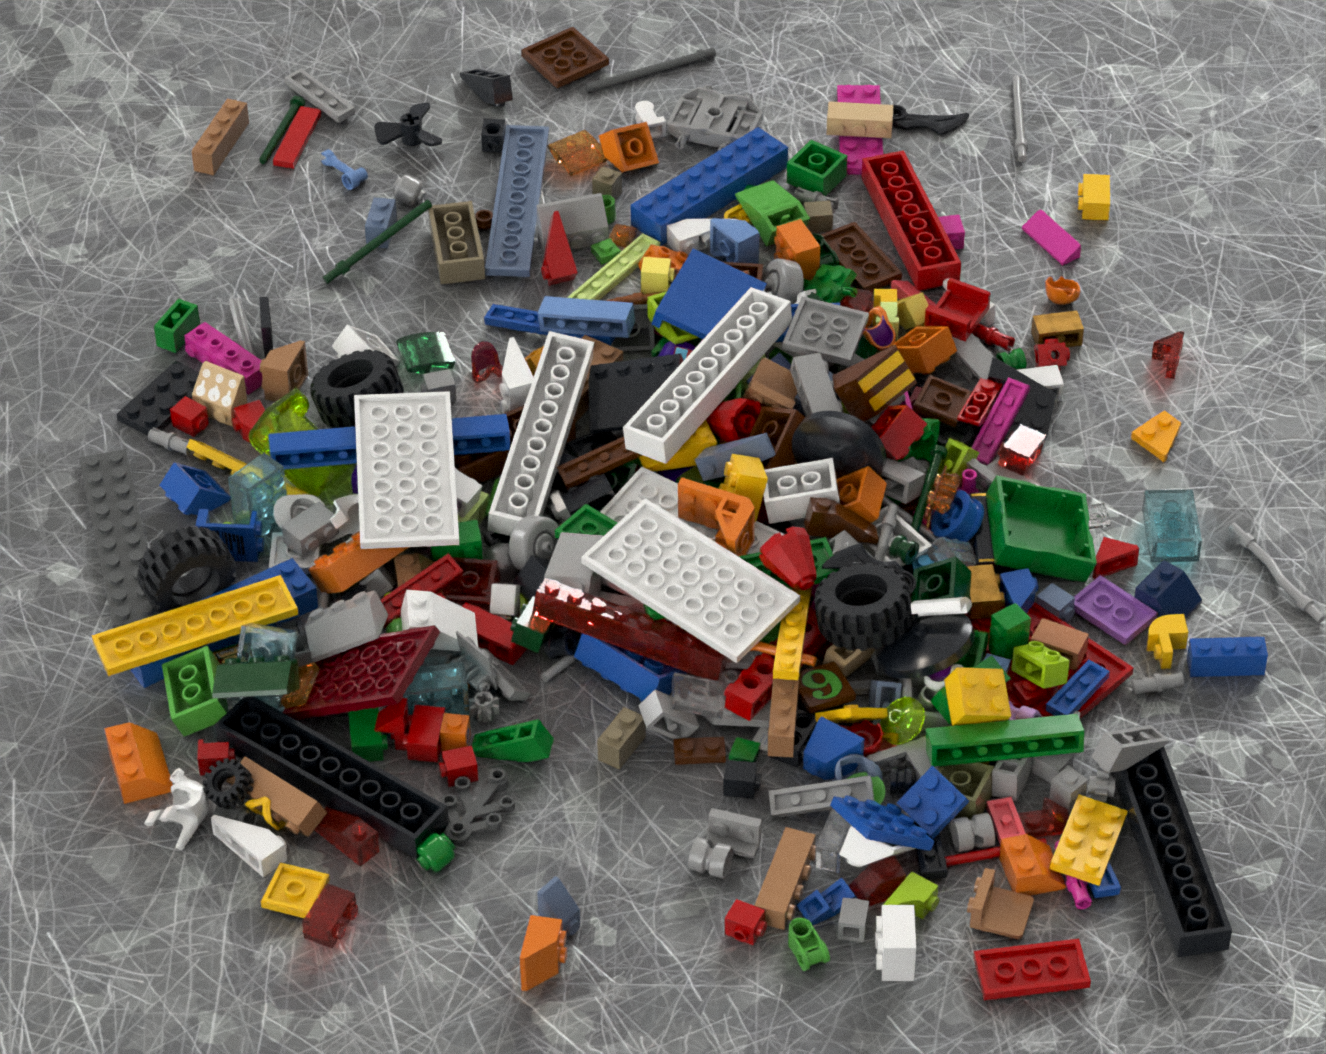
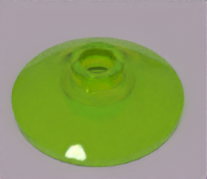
M899 698L887 707L888 717L881 719L880 725L884 739L893 745L906 744L913 740L922 729L925 720L924 708L915 698Z

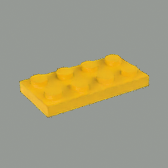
M1078 794L1049 869L1100 886L1128 811Z

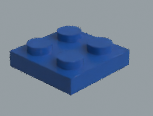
M931 766L900 798L897 804L934 839L969 803V800L935 767Z

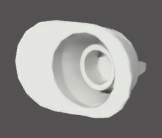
M286 495L276 501L273 510L274 519L282 529L283 524L317 502L324 506L325 504L314 495Z

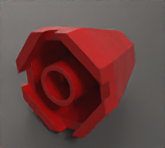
M737 398L720 403L706 418V421L714 434L726 442H732L749 437L762 407L758 401Z
M790 527L786 529L787 534L782 536L779 532L767 540L760 547L761 554H759V558L765 567L790 587L804 591L814 585L817 576L810 539L805 528Z

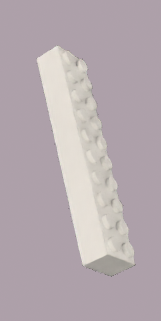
M751 287L623 427L626 449L666 464L790 326L792 322L791 301Z
M549 331L489 511L488 531L511 536L515 525L522 518L530 515L543 516L557 472L556 467L559 466L591 366L594 342Z

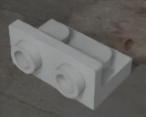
M711 808L709 813V832L706 839L712 840L713 845L720 842L733 846L735 855L755 858L761 842L762 819Z

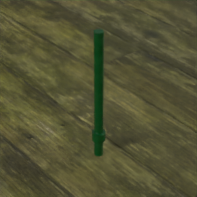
M428 199L345 261H339L335 264L334 269L322 277L324 282L329 284L339 275H345L350 271V267L432 207L431 202Z

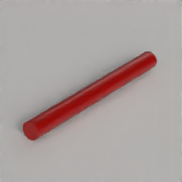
M1045 838L1037 839V840H1039V841H1041V842L1047 844ZM1001 846L945 856L946 866L1000 857Z

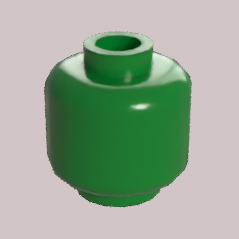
M433 833L418 846L417 852L420 857L416 860L426 871L431 868L433 871L439 872L455 858L454 850L456 847L445 834Z

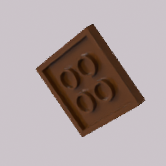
M570 27L521 49V56L556 88L609 65V58L574 27Z

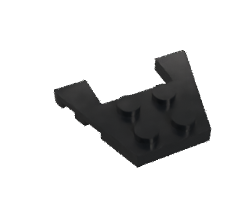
M993 357L988 380L1005 384L1009 377L1030 386V391L1004 440L1027 441L1046 439L1056 393ZM983 424L981 426H976L973 443L976 437L978 436Z

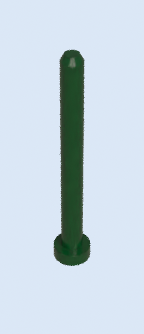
M293 96L290 100L291 107L259 158L261 164L267 163L300 106H305L306 103L302 97Z
M934 445L931 448L930 454L933 457L911 523V527L918 533L941 460L947 457L948 450L940 445Z

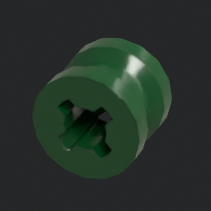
M898 535L891 543L889 555L895 559L900 558L902 563L909 565L918 555L919 544L915 541H908L907 537L903 535Z

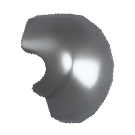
M497 543L491 546L483 556L485 570L497 581L510 580L520 571L511 561L508 543Z

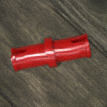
M978 324L972 332L974 336L985 340L986 344H994L1007 351H1010L1015 343L1014 337L999 332L995 327L989 328Z

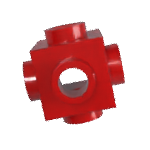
M1058 338L1045 339V344L1034 345L1035 367L1057 365L1059 371H1061L1060 366H1066L1067 361L1070 360L1069 347H1065V342L1059 343Z

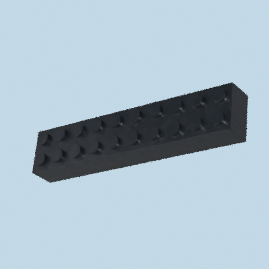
M254 696L243 697L215 724L217 742H229V747L235 748L237 756L242 759L247 757L320 804L416 859L419 857L417 852L418 846L433 833L441 835L446 830L447 825H449L448 806Z
M1163 746L1126 770L1111 773L1113 778H1116L1115 784L1124 810L1128 811L1127 818L1177 958L1229 950L1232 928Z

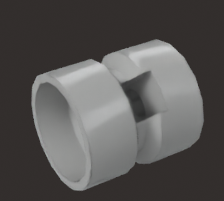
M988 813L973 815L971 820L967 817H960L950 821L951 837L957 852L972 850L974 845L978 848L994 846V827Z
M697 837L690 851L688 868L700 873L708 870L711 876L725 879L732 864L734 847L720 842L713 845L712 840Z

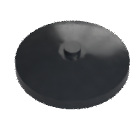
M820 411L808 415L799 423L792 438V452L797 464L833 458L837 479L867 466L881 476L886 465L885 447L876 432L865 422L843 412Z
M963 613L920 617L917 614L912 616L911 625L900 639L896 638L894 643L890 645L885 644L882 645V648L876 649V658L880 668L892 677L910 679L928 676L942 671L960 660L971 648L975 639V632L970 619Z

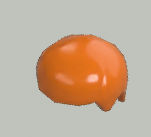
M1061 276L1057 281H1053L1052 277H1048L1045 281L1047 297L1054 304L1067 305L1076 301L1080 296V286L1074 280L1064 279Z

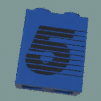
M199 509L196 526L198 528L205 527L217 533L223 543L227 544V548L234 561L258 562L259 553L264 552V538H260L262 534V521H258L257 511H252L250 524L245 525L210 523L209 509Z

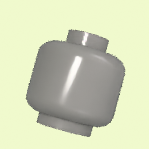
M408 174L402 177L398 176L392 187L394 198L409 207L415 205L416 202L421 203L426 193L423 190V182Z

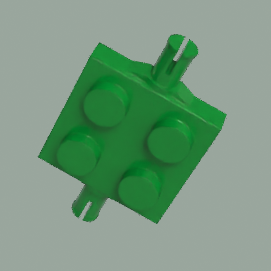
M822 264L812 280L804 279L803 288H805L804 291L816 289V294L827 301V303H839L845 296L856 297L857 289L850 286L857 274L852 269Z

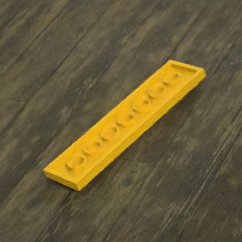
M279 575L92 635V641L107 675L111 676L298 615V608L284 580Z

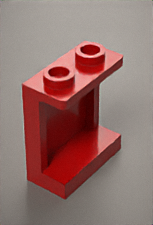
M950 278L947 281V290L935 306L929 304L925 309L924 326H948L952 337L966 342L988 312L991 293Z

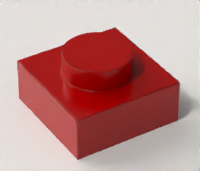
M1026 678L1013 683L1012 691L1026 707L1047 698L1048 691L1045 688H1041Z

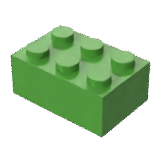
M208 646L162 664L171 720L184 737L216 724L229 711L226 698H212L216 669L220 663Z

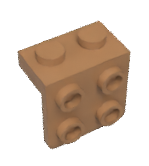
M763 358L759 362L743 397L760 402L761 407L793 409L796 403L794 399L798 392L790 370L767 358Z
M985 868L982 878L977 877L974 886L975 898L970 897L967 912L971 913L970 928L1021 939L1034 902L1033 897L994 887L995 870Z

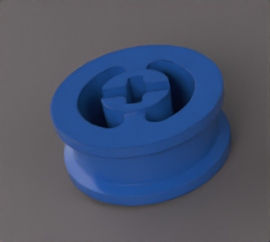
M956 490L950 493L940 502L933 514L931 521L933 534L938 538H944L952 547H959L967 543L975 535L984 517L983 504L977 499H971L970 495L963 490Z

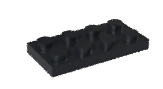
M175 361L117 413V420L147 436L153 427L162 431L172 422L170 409L185 396L192 399V392L199 372Z

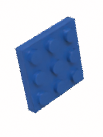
M848 795L844 798L834 796L830 806L866 839L931 851L934 841L926 834L927 831L916 826L914 819L904 815L900 807L890 803L887 806H883L869 799L866 802H862Z

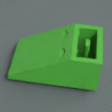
M773 180L735 193L736 198L754 227L758 230L766 247L775 244L774 237L776 236L777 226L799 219L803 221L806 227L809 223L810 217L800 201Z

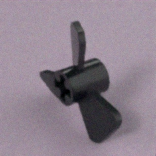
M430 103L413 105L409 113L401 116L400 123L377 122L374 129L378 143L386 145L401 137L403 144L407 146H417L422 142L427 146L441 145L442 138L422 130V118L429 111Z

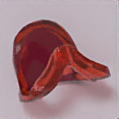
M488 341L476 344L471 353L472 380L475 383L483 382L488 379L491 373L502 377L503 366L500 364L496 348ZM486 369L482 375L479 374V371Z

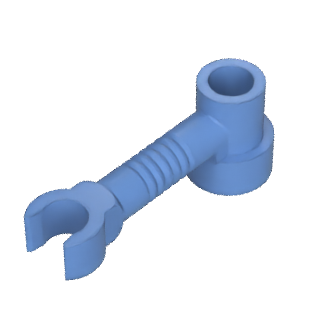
M327 149L321 153L326 157V159L321 161L323 165L333 166L344 173L341 179L343 185L348 190L358 187L360 182L368 178L364 168L352 169L338 160L331 150Z

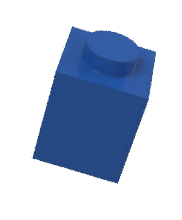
M1028 568L1000 574L999 592L1004 593L1005 606L1008 607L1016 603L1027 614L1034 604L1035 592H1038V582L1035 577L1032 578Z

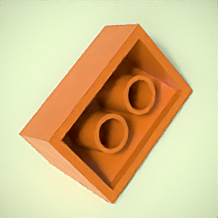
M130 722L104 728L108 750L124 804L171 792L173 784L170 781L169 770L156 732Z

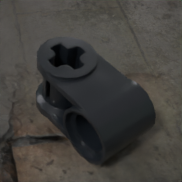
M566 614L560 617L555 622L553 630L546 639L544 648L546 655L550 659H556L560 655L565 654L567 656L575 655L583 629L573 614Z

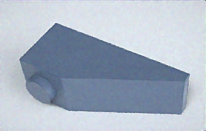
M767 433L707 447L697 456L695 462L703 481L725 476V464L730 462L731 454L757 457L761 461L771 458L776 454Z

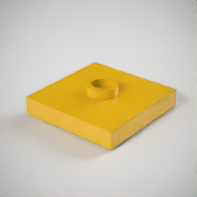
M845 705L843 709L815 713L816 722L822 716L833 723H859L864 720L885 719L888 717L887 708H859L858 705Z
M280 862L261 900V908L311 920L330 881L329 874Z

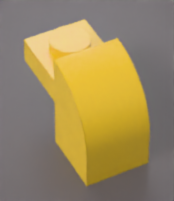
M1184 614L1161 616L1155 619L1149 627L1146 650L1154 651V658L1159 659L1161 669H1171L1173 650L1186 649L1188 628Z

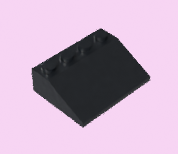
M681 353L591 365L588 381L590 433L623 430L627 422L683 362Z

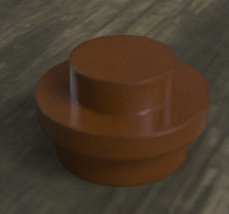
M480 210L475 214L477 228L482 230L491 228L493 217L491 211Z

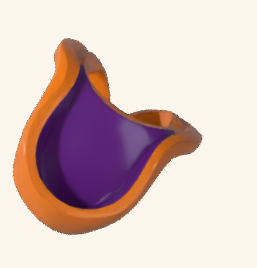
M876 306L869 311L868 322L863 332L868 342L878 350H885L891 347L896 338L895 330L888 320L887 313L880 306ZM875 314L880 317L881 320L875 327L866 329L871 325Z

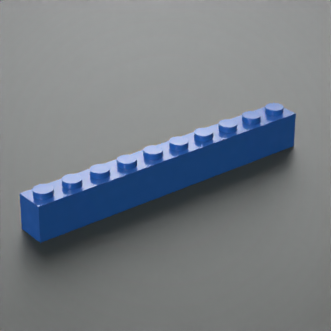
M507 414L451 418L454 455L510 450V430ZM356 427L268 434L272 470L357 463Z

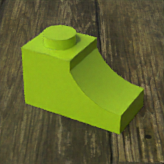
M911 871L883 905H914L915 917L924 919L929 911L933 912L938 906V885Z

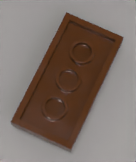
M856 222L821 234L832 250L836 252L839 258V265L852 269L857 274L853 283L863 294L889 285L893 280H902V272Z

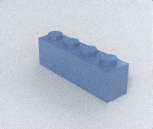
M545 296L537 313L540 331L629 338L635 323L633 303Z

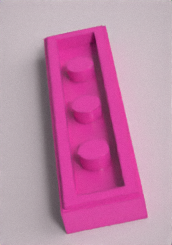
M1008 377L971 447L980 452L976 460L981 464L987 466L993 461L1030 391L1029 385Z

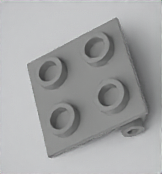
M456 631L462 656L452 659L450 663L452 670L478 692H487L490 686L497 690L496 673L492 669L490 654L484 649L480 650L470 637H464L460 632Z

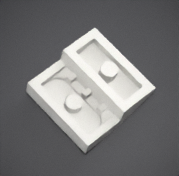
M967 597L918 600L911 603L912 614H918V617L968 613L972 607L971 600Z

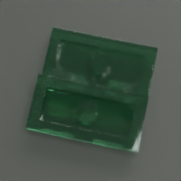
M444 332L416 333L401 337L396 341L407 372L427 374L430 373L432 367L453 369L456 361Z

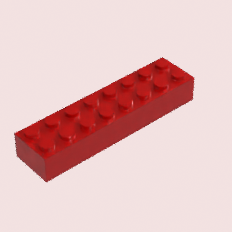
M904 150L862 158L861 179L915 288L920 291L943 286V281L949 278L960 281L961 261Z

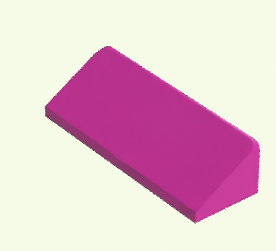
M1038 210L1022 226V230L1062 266L1080 258V243L1043 210Z

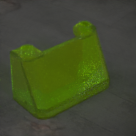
M297 388L293 389L266 408L250 430V443L270 463L268 434L319 430L304 416L309 409V401L306 396ZM353 464L284 469L279 471L298 489L318 497Z

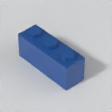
M1265 637L1189 639L1187 663L1190 677L1265 675L1268 658Z

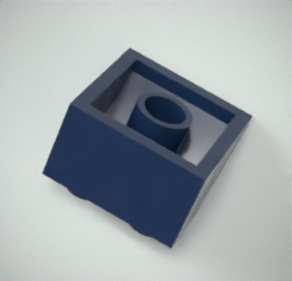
M1165 560L1135 589V598L1158 613L1157 618L1164 615L1184 614L1186 619L1202 603V598L1186 573Z

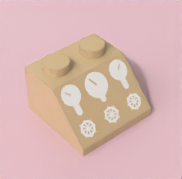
M204 361L192 392V400L207 407L208 417L233 427L231 421L234 418L233 408L247 404L244 376Z

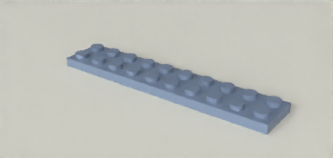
M506 125L485 264V275L530 277L537 228L536 205L540 204L549 139V127Z

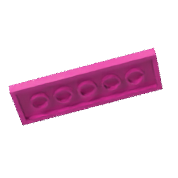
M837 85V102L881 104L880 85ZM839 136V152L848 155L847 175H862V158L883 154L882 138Z

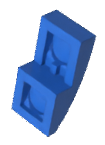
M840 878L822 893L815 890L796 906L805 919L809 920L812 925H815L840 913L843 898L853 899L857 897L844 879Z

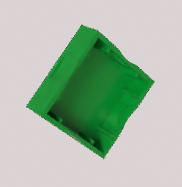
M996 475L986 493L995 565L1020 570L1028 568L1030 572L1086 583L1097 564L1093 538L1089 530L1086 494L1056 487L1039 486L1027 481Z

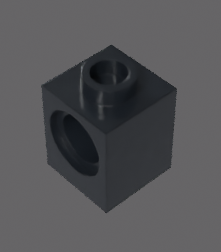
M505 119L483 120L481 133L482 152L502 153L506 130Z

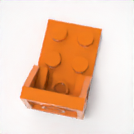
M685 478L680 479L678 483V518L719 530L715 536L717 544L738 557L747 555L755 541V507L750 498Z

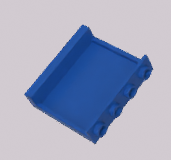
M693 248L657 307L652 325L660 328L663 322L666 321L704 339L751 287L765 292L767 283Z

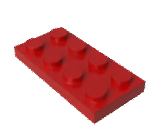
M1079 939L977 950L973 954L984 1000L1090 988L1091 980Z

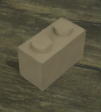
M626 707L622 708L597 740L599 761L619 770L646 737V726L641 714Z

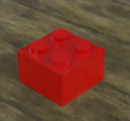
M908 405L888 406L871 428L881 439L885 447L886 457L892 460H901L908 454L909 446L913 441H917L923 435V429L927 423Z

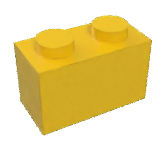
M1083 174V183H1078V196H1082L1078 197V210H1082V219L1109 220L1110 175Z

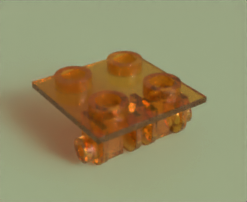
M946 465L942 474L937 473L933 485L935 489L934 491L930 490L926 504L930 505L927 506L924 514V520H927V528L930 527L935 510L941 514L949 511L961 483L958 474L946 473Z

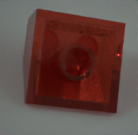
M452 557L463 570V575L443 588V596L452 602L490 604L492 584L500 583L501 578L498 560Z

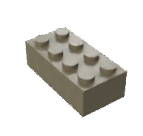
M472 201L432 205L428 209L429 227L440 283L452 284L485 279L484 256Z

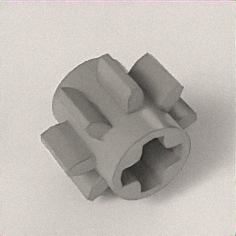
M477 692L474 699H469L470 717L475 716L478 722H491L494 715H499V698H493L490 692Z
M1097 770V776L1090 775L1088 788L1089 795H1094L1095 800L1105 803L1107 797L1114 798L1116 778H1109L1110 773Z

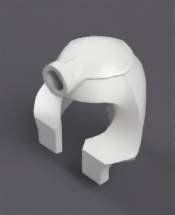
M358 494L347 495L333 502L337 510L335 515L329 520L336 529L339 528V534L326 543H331L347 534L354 535L360 531ZM352 537L346 541V544L353 540Z
M178 768L170 776V781L174 783L171 786L173 795L172 806L167 807L165 810L160 809L150 812L144 824L149 827L153 826L156 820H161L162 822L169 821L183 825L178 843L176 844L177 849L183 850L207 815L210 805L209 798L203 791L204 786L197 781L188 779L184 775V771Z

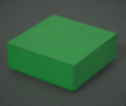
M736 737L729 754V760L755 762L761 749V743Z

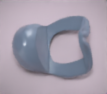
M851 754L837 762L835 778L832 781L847 779L851 775L860 772H867L868 776H878L883 780V774L879 766L872 760L859 754ZM858 763L857 768L853 772L842 776L841 766Z

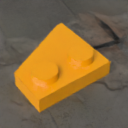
M1164 410L1132 431L1131 439L1165 462L1170 448L1174 445L1175 437L1179 434L1181 422Z

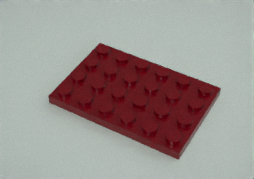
M436 625L380 634L379 638L314 662V670L307 672L300 683V689L295 691L282 713L295 720H302L304 718L321 717L398 704L403 699V694L408 686L413 682L418 669L423 665L428 652L435 645V641L440 634L439 629Z

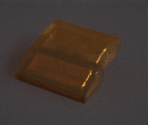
M585 129L547 146L557 163L563 164L570 177L608 160L604 156L602 146Z

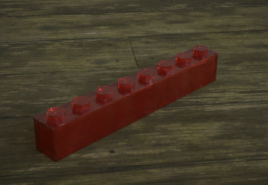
M547 578L544 579L536 591L532 615L715 683L719 681L726 668L728 657L674 624L661 620L653 621V618L647 614L639 613L625 606L607 601L604 598L593 596Z

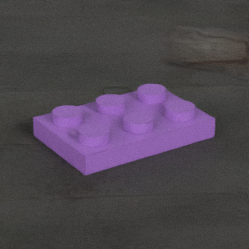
M1101 575L1074 596V609L1077 614L1124 645H1127L1157 619L1158 613Z

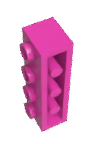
M204 322L184 335L185 350L189 356L196 358L202 363L207 361L243 375L246 394L249 395L262 386L263 378L260 372L262 360L208 323Z

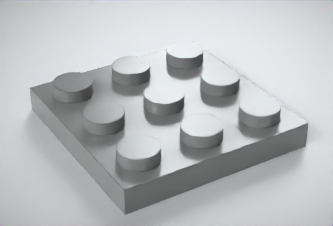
M802 296L784 338L782 350L802 355L821 353L823 360L850 367L868 322L869 313Z

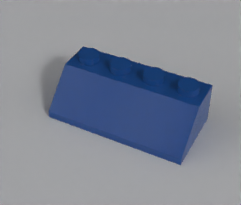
M612 623L584 630L574 655L576 659L582 662L583 666L596 670L604 679L620 685L623 691L639 697L641 702L654 690L669 695L688 671Z

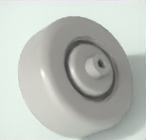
M781 258L774 259L768 264L762 277V281L767 283L765 292H772V295L789 300L791 304H795L797 302V295L799 292H803L804 285L803 272L800 265L795 261Z
M530 515L522 518L515 525L509 540V554L512 563L518 570L521 571L531 555L551 560L558 539L555 538V529L559 526L554 520L548 517Z

